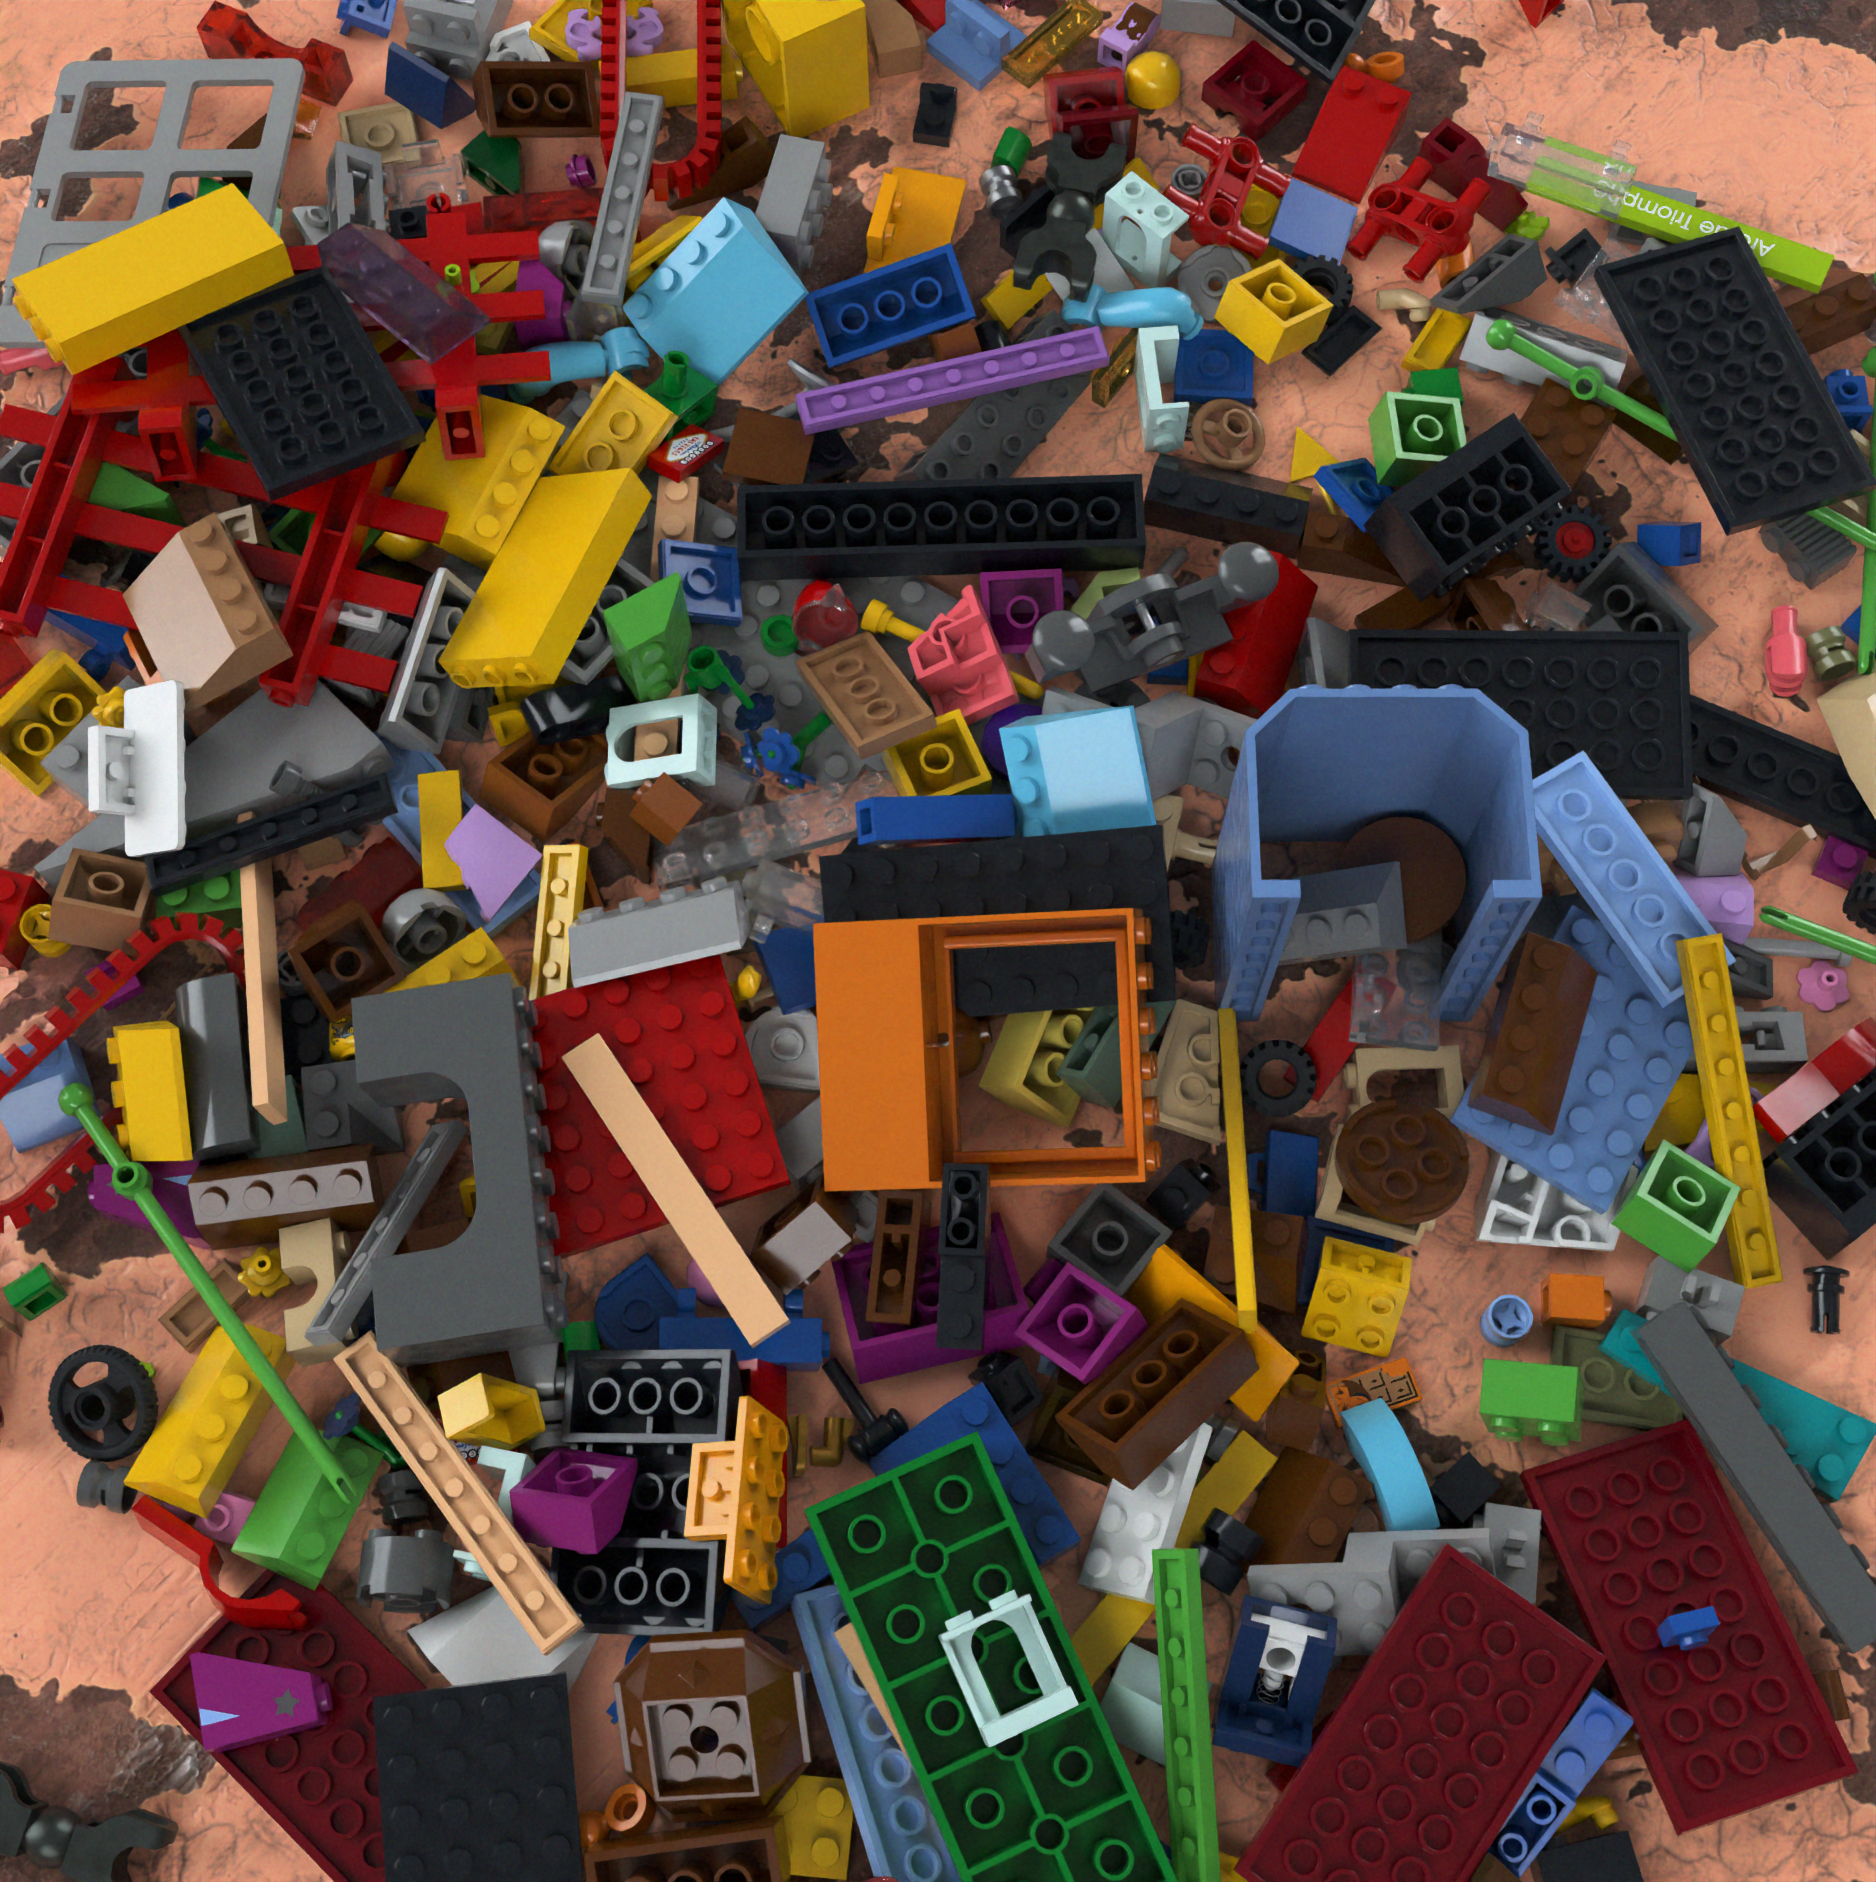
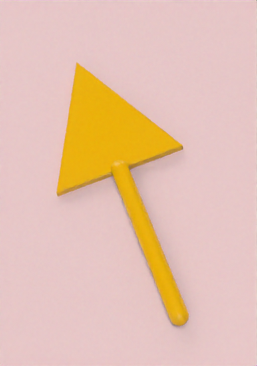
M1296 427L1289 483L1313 477L1321 466L1340 463L1301 428ZM1317 482L1329 513L1339 515L1332 497Z

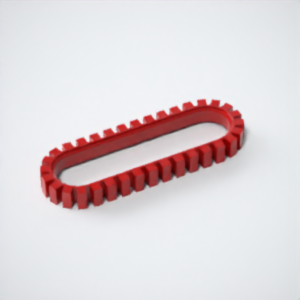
M602 0L600 138L607 171L627 86L628 0ZM697 0V138L695 146L687 156L676 162L666 164L652 163L645 198L650 189L654 190L655 201H669V190L674 189L679 200L693 195L692 184L700 190L703 189L710 182V173L716 174L720 165V154H722L721 0Z
M175 912L176 928H174L170 918L165 915L150 921L149 924L156 936L151 940L142 931L137 929L125 940L136 951L131 958L117 948L105 959L116 970L113 975L108 977L100 968L96 967L85 977L96 989L90 996L75 986L64 997L76 1008L71 1014L66 1015L55 1005L44 1015L55 1027L48 1035L36 1024L23 1035L34 1046L29 1053L25 1054L14 1043L2 1054L13 1067L6 1074L0 1069V1100L153 957L174 942L194 939L206 942L215 948L225 962L227 973L234 972L245 985L246 992L245 973L242 972V970H245L244 948L235 951L244 942L243 936L235 928L229 926L220 934L224 921L203 914L198 926V914L194 912ZM113 1104L99 1116L108 1130L114 1124H123L122 1108H114ZM86 1129L22 1190L10 1198L0 1201V1233H4V1216H10L16 1229L31 1223L32 1220L25 1209L30 1203H33L42 1213L50 1209L56 1203L53 1196L46 1190L52 1183L64 1194L77 1183L74 1177L67 1171L73 1163L84 1174L98 1163L87 1152L95 1142Z

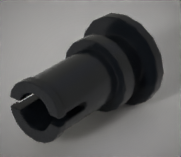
M1827 1265L1804 1268L1803 1274L1812 1276V1284L1807 1285V1291L1812 1293L1810 1332L1822 1334L1824 1332L1826 1316V1334H1840V1295L1845 1294V1287L1840 1285V1278L1850 1277V1272Z

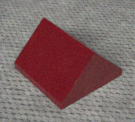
M1131 104L1055 112L1057 131L1073 135L1071 149L1076 156L1085 160H1095L1105 154L1110 143L1128 147L1125 165L1132 159H1135L1139 117L1137 107Z

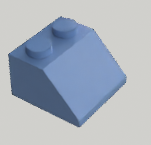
M67 1037L0 1100V1119L19 1153L85 1129L77 1117L66 1115L60 1109L58 1103L60 1091L71 1083H82L91 1089L94 1096L92 1107L98 1116L101 1115L80 1046L70 1037ZM29 1043L19 1048L27 1054L34 1046ZM0 1054V1069L6 1074L13 1066Z

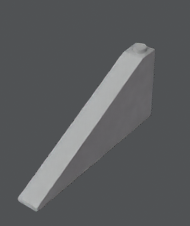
M317 680L308 707L295 703L292 708L277 705L268 699L269 696L261 688L185 749V823L187 827L185 842L237 824V818L240 814L252 811L258 817L306 800L304 797L302 798L300 795H297V793H291L290 796L284 798L269 789L273 775L285 760L302 768L301 777L326 792L387 772L396 764L383 742L319 680ZM102 813L34 868L56 892L72 848L144 863L145 859L144 856H127L125 852V815Z

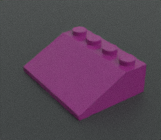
M999 1212L991 1213L989 1306H986L984 1351L936 1348L941 1255L938 1254L940 1225L929 1228L928 1247L911 1325L867 1323L865 1321L874 1241L854 1245L838 1261L833 1262L831 1260L859 1384L1027 1345L1013 1334L1030 1311Z

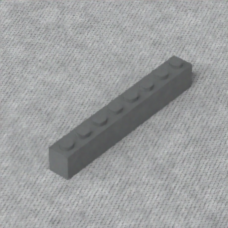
M1685 1301L1673 1304L1630 1332L1840 1649L1855 1654L1876 1640V1586L1866 1572L1870 1568L1867 1559L1856 1545L1851 1544L1849 1546L1838 1531L1843 1527L1840 1519L1828 1504H1820L1811 1490L1815 1488V1483L1810 1474L1801 1464H1793L1784 1450L1788 1448V1443L1783 1434L1774 1424L1767 1425L1760 1415L1758 1409L1762 1405L1758 1397L1747 1384L1740 1385L1731 1371L1735 1368V1364L1727 1351L1721 1345H1713L1705 1333L1709 1327L1700 1311L1693 1305L1688 1307Z

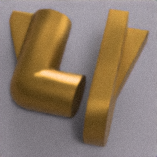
M808 1414L787 1416V1426L793 1448V1476H804L807 1460ZM840 1417L824 1418L823 1446H809L810 1466L837 1467L841 1464L843 1445L854 1427L855 1419Z

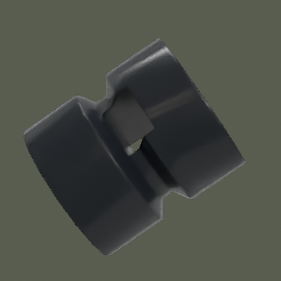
M1214 1507L1201 1527L1203 1539L1201 1541H1192L1189 1548H1198L1200 1578L1231 1597L1244 1576L1241 1565L1243 1563H1252L1265 1540L1240 1521Z

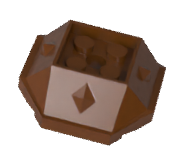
M747 1629L653 1635L633 1659L617 1674L613 1682L625 1772L647 1793L649 1798L673 1823L768 1817L812 1761L814 1748L803 1663L788 1654L784 1656L770 1643ZM699 1727H710L717 1735H707Z

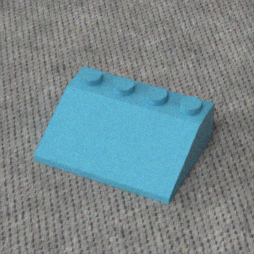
M723 197L622 306V309L640 336L663 360L664 355H668L669 351H681L689 357V367L712 380L719 387L809 292L751 209Z
M1134 705L1026 716L999 728L1021 838L1157 825Z

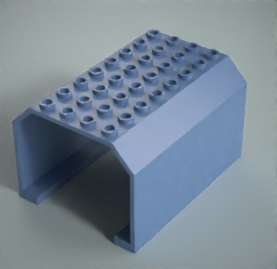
M1309 684L1298 689L1288 690L1245 731L1211 869L1216 1011L1223 1008H1233V1011L1236 1013L1237 1022L1259 1021L1301 899L1300 880H1261L1260 842H1349L1361 829L1376 821L1392 817H1411L1433 824L1446 833L1459 849L1466 870L1464 899L1454 915L1457 949L1427 1004L1428 1022H1470L1542 899L1528 730L1479 689H1464L1456 684L1443 685L1437 689H1417L1409 684L1397 685L1391 689H1371L1369 686L1362 684L1350 685L1344 689H1324L1320 685Z

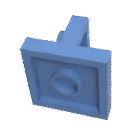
M945 0V24L926 40L927 52L978 91L983 89L1029 48L1028 44L1014 58L1010 59L1007 54L1028 36L979 0Z

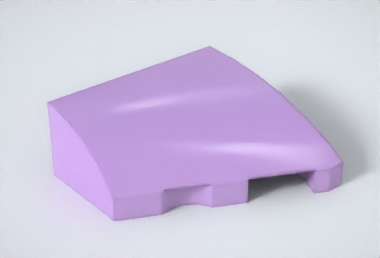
M478 804L471 808L444 844L451 860L461 869V879L466 889H472L482 908L480 915L487 923L505 905L516 888L543 856Z

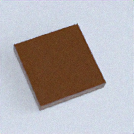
M739 408L722 470V480L748 486L803 484L816 433L805 435L802 422L798 420Z

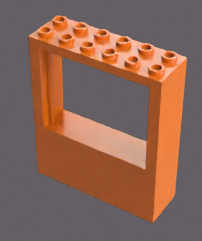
M1118 908L813 923L824 1192L942 1188L943 1163L990 1165V1187L1146 1182L1155 1175L1157 1167L1162 1166L1161 1142L1153 1141V1125L1160 1121L1159 1097L1151 1096L1150 1081L1158 1076V1061L1156 1051L1149 1052L1148 1035L1156 1031V1017L1154 1007H1147L1146 989H1153L1154 973L1152 962H1145L1144 945L1151 944L1152 930L1150 918L1143 917L1142 909ZM1115 942L1124 1146L962 1151L958 1056L955 1039L956 1006L953 949ZM947 1033L949 1035L948 1046H938V1034Z

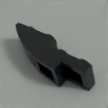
M943 1163L938 1254L941 1255L936 1348L984 1351L986 1306H989L991 1257L990 1165Z

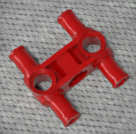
M1191 123V126L1188 127L1182 138L1181 146L1187 147L1209 160V165H1211L1199 198L1196 200L1170 184L1165 188L1162 195L1189 215L1186 226H1188L1191 236L1199 245L1204 247L1216 244L1220 247L1231 245L1258 261L1267 248L1269 238L1263 237L1241 225V219H1239L1251 185L1254 184L1274 195L1275 198L1281 199L1289 187L1291 177L1264 164L1258 147L1251 139L1244 136L1234 139L1230 137L1219 139L1199 128L1196 124Z
M1417 156L1398 181L1381 184L1370 193L1368 197L1370 208L1365 213V223L1352 240L1346 244V248H1348L1352 256L1365 261L1383 236H1391L1419 247L1409 262L1403 266L1402 270L1405 271L1404 274L1409 279L1421 284L1439 259L1456 256L1467 248L1470 243L1468 232L1474 225L1473 216L1488 197L1493 194V191L1490 190L1491 187L1487 182L1475 177L1456 202L1448 203L1421 193L1419 190L1429 177L1434 174L1435 169H1432L1433 166L1426 159Z

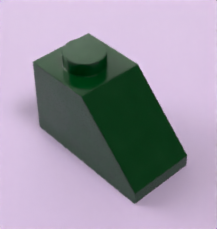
M483 130L460 151L466 174L518 215H521L525 211V167L521 155L522 146L517 138H489L486 131Z

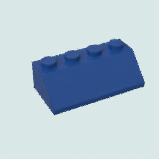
M951 243L810 292L805 297L829 370L976 318Z

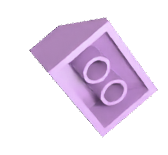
M1670 864L1675 877L1717 934L1722 933L1724 940L1742 947L1754 926V888L1744 873L1696 877L1683 868Z

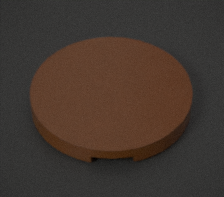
M1411 817L1386 818L1364 827L1344 847L1339 857L1336 871L1394 861L1400 862L1407 944L1425 940L1440 932V929L1458 911L1465 894L1466 870L1461 853L1455 843L1446 833L1433 824Z
M1396 1098L1370 1103L1356 1111L1347 1120L1338 1138L1335 1149V1168L1343 1189L1359 1207L1380 1219L1400 1224H1416L1433 1220L1454 1206L1467 1183L1469 1152L1466 1142L1457 1127L1445 1115L1430 1106L1427 1109L1412 1103L1396 1102Z

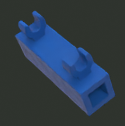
M63 574L60 575V577L68 578ZM52 609L47 610L44 618L45 621L92 648L84 653L78 664L85 668L86 673L97 682L104 679L113 661L129 671L135 668L136 663L130 656L129 649L123 639V635L129 630L128 628Z
M1012 794L872 797L855 803L858 845L1000 840L1015 836V827L1018 820L1017 811L1013 806Z
M678 1288L677 1317H659L658 1350L732 1349L735 1350L737 1361L761 1359L787 1367V1371H819L822 1358H829L830 1332L822 1331V1318H803V1290L793 1289L789 1294H783V1311L791 1323L753 1349L733 1318L695 1317L696 1288Z

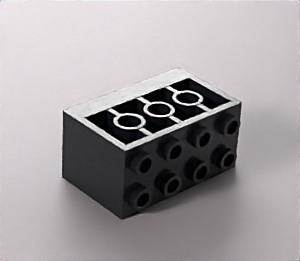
M1512 413L1389 495L1363 526L1421 603L1431 595H1434L1436 600L1442 598L1457 586L1456 583L1463 578H1471L1488 565L1487 562L1498 556L1500 558L1519 544L1518 541L1526 535L1531 537L1550 523V519L1564 509L1561 502L1572 490L1515 413Z
M1876 1067L1859 1083L1854 1084L1827 1109L1825 1108L1812 1118L1800 1131L1780 1144L1762 1161L1763 1168L1765 1169L1764 1174L1768 1196L1827 1261L1876 1223Z

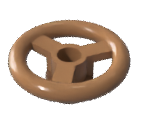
M1226 398L1211 400L1201 406L1193 418L1191 426L1193 443L1199 454L1211 465L1224 470L1239 471L1252 466L1261 457L1265 447L1264 428L1257 415L1243 403ZM1227 410L1218 423L1206 420L1213 412ZM1252 430L1254 438L1253 447L1243 457L1239 445ZM1203 433L1217 437L1218 441L1226 447L1229 459L1216 454L1206 443Z

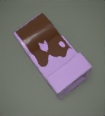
M1134 1L1131 2L1111 29L1107 27L1099 36L1097 62L1106 67L1117 66L1123 70V76H1125L1126 67L1130 60L1136 55L1143 53L1154 37L1160 24V15ZM1115 50L1121 53L1122 61L1113 58L1111 52Z

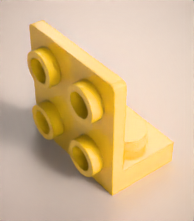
M1325 1236L1320 1253L1318 1274L1302 1325L1301 1335L1379 1357H1387L1409 1293L1412 1258Z

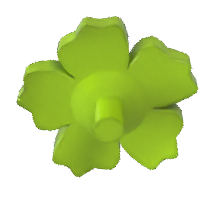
M1525 211L1523 215L1517 218V222L1514 221L1505 230V234L1508 235L1510 233L1538 241L1545 235L1544 231L1550 227L1549 217H1543L1542 215L1536 217L1534 211Z

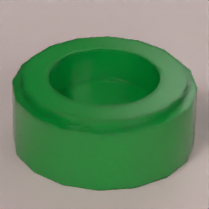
M784 614L774 615L765 620L761 626V644L769 654L782 657L790 655L798 649L801 641H798L793 632L792 617Z

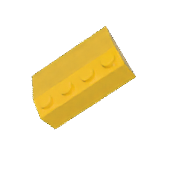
M481 394L486 457L445 460L436 415L425 435L426 441L418 447L390 498L448 512L449 518L440 544L434 545L488 572L537 481L543 477L558 449L566 426L530 407Z

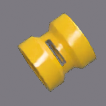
M37 904L30 907L20 919L19 928L23 937L40 955L58 957L65 954L72 944L48 939L52 906Z

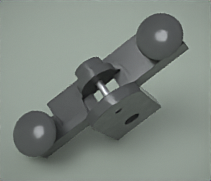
M1239 542L1228 547L1221 555L1218 563L1219 574L1179 589L1172 574L1159 573L1138 579L1105 596L1097 602L1086 620L1071 611L1058 610L1050 612L1037 622L1033 631V643L1024 655L1038 684L1078 670L1089 695L1231 642L1233 636L1222 614L1266 598L1274 591L1279 579V569L1275 558L1266 548L1259 544ZM1156 619H1157V621H1158V623H1159V626H1157V627H1156V625H1155V623H1154V622L1156 621ZM1140 633H1143L1142 635H1140L1139 637H1137V638L1134 639L1133 641H1132L1131 638H1130V637H1132V636H1135V635H1138V634H1140Z

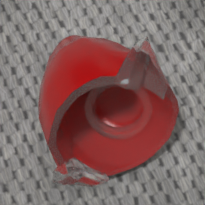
M818 578L806 585L798 595L792 614L793 632L799 641L798 650L815 653L856 634L858 613L849 598L842 591L839 583L833 586L827 579Z

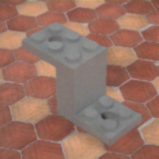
M1053 686L1046 689L1042 715L1112 708V706ZM1177 691L1170 692L1134 709L1152 801L1186 784L1229 799L1236 766L1228 758L1229 747H1235L1241 751L1245 731L1257 719Z

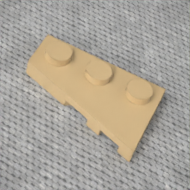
M1178 998L1157 1055L1158 1076L1150 1080L1151 1096H1158L1160 1105V1121L1155 1123V1125L1219 1146L1221 1131L1219 1126L1218 1011Z

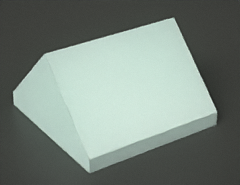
M1129 1642L1122 1653L1101 1700L1100 1708L1117 1743L1166 1767L1159 1657ZM1207 1681L1208 1695L1213 1684Z

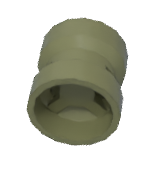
M1840 626L1823 628L1804 639L1807 644V656L1813 658L1815 662L1813 670L1819 681L1836 679L1856 667V658L1852 651L1846 649L1844 645L1846 637Z

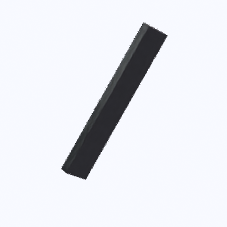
M384 772L185 842L181 850L144 856L150 890L156 897L399 813L391 781L387 773Z

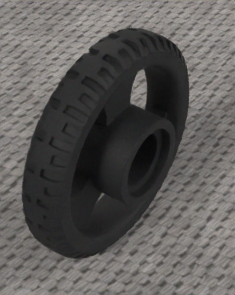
M110 1345L85 1347L64 1359L52 1377L49 1386L51 1389L48 1392V1402H50L48 1405L50 1409L49 1414L53 1417L51 1421L54 1423L55 1430L59 1431L57 1434L62 1438V1441L67 1442V1446L72 1451L77 1452L78 1455L86 1459L90 1458V1460L97 1462H113L128 1457L138 1451L148 1441L155 1428L159 1405L156 1404L158 1398L157 1391H154L155 1384L152 1382V1377L148 1376L149 1372L144 1368L145 1366L143 1364L140 1365V1361L132 1354L129 1355V1352ZM91 1362L108 1364V1376L82 1388L74 1383L73 1378L76 1372L85 1364ZM137 1400V1420L134 1429L130 1431L124 1425L122 1419L132 1413ZM80 1427L87 1431L102 1429L104 1442L100 1443L93 1440Z

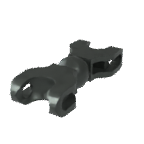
M1055 131L1047 153L1048 165L1045 179L1047 185L1056 196L1048 206L1046 224L1042 228L1033 230L1025 235L1020 242L1014 266L1013 287L1031 290L1038 276L1044 273H1058L1064 276L1070 283L1069 299L1086 303L1094 281L1097 254L1093 245L1085 236L1094 224L1095 208L1105 202V194L1123 178L1128 147L1110 143L1102 157L1095 160H1085L1076 156L1072 151V134Z
M0 1761V1856L6 1854L18 1857L26 1853L28 1860L38 1867L47 1869L61 1868L59 1873L72 1877L76 1882H133L128 1873L127 1865L128 1856L134 1847L157 1850L173 1844L179 1830L177 1823L145 1809L130 1810L106 1821L92 1818L83 1822L81 1817L70 1808L48 1807L49 1803L39 1800L33 1795L29 1781L19 1767Z

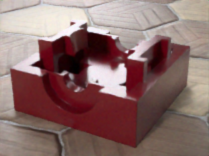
M1253 39L1203 82L1201 100L1215 111L1220 108L1225 113L1232 112L1240 124L1241 132L1254 142H1257L1306 99L1309 82ZM1268 96L1277 100L1272 105L1269 104L1267 109L1263 103Z

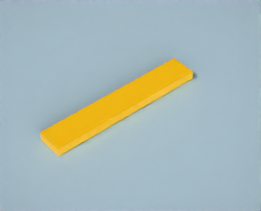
M1140 158L1132 159L1125 166L1123 178L1133 171L1157 191L1160 189ZM1104 203L1099 204L1095 208V221L1091 229L1095 227L1098 231L1102 227ZM1125 216V217L1122 219L1121 223H1122L1126 218L1128 219L1129 217ZM1013 269L980 301L992 318L1000 321L1005 330H1009L1053 289L1049 280L1046 281L1047 277L1045 274L1037 277L1031 290L1013 287Z

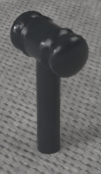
M837 1357L828 1360L822 1366V1369L863 1428L858 1429L856 1435H850L847 1438L848 1447L859 1462L867 1463L870 1456L876 1457L877 1453L909 1431L906 1419L895 1408H890L886 1415L880 1414L879 1418L876 1417Z

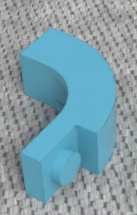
M1379 1398L1339 1412L1349 1452L1361 1466L1368 1481L1373 1483L1372 1490L1377 1499L1386 1531L1436 1530L1440 1526V1522L1426 1478L1402 1426L1384 1400Z

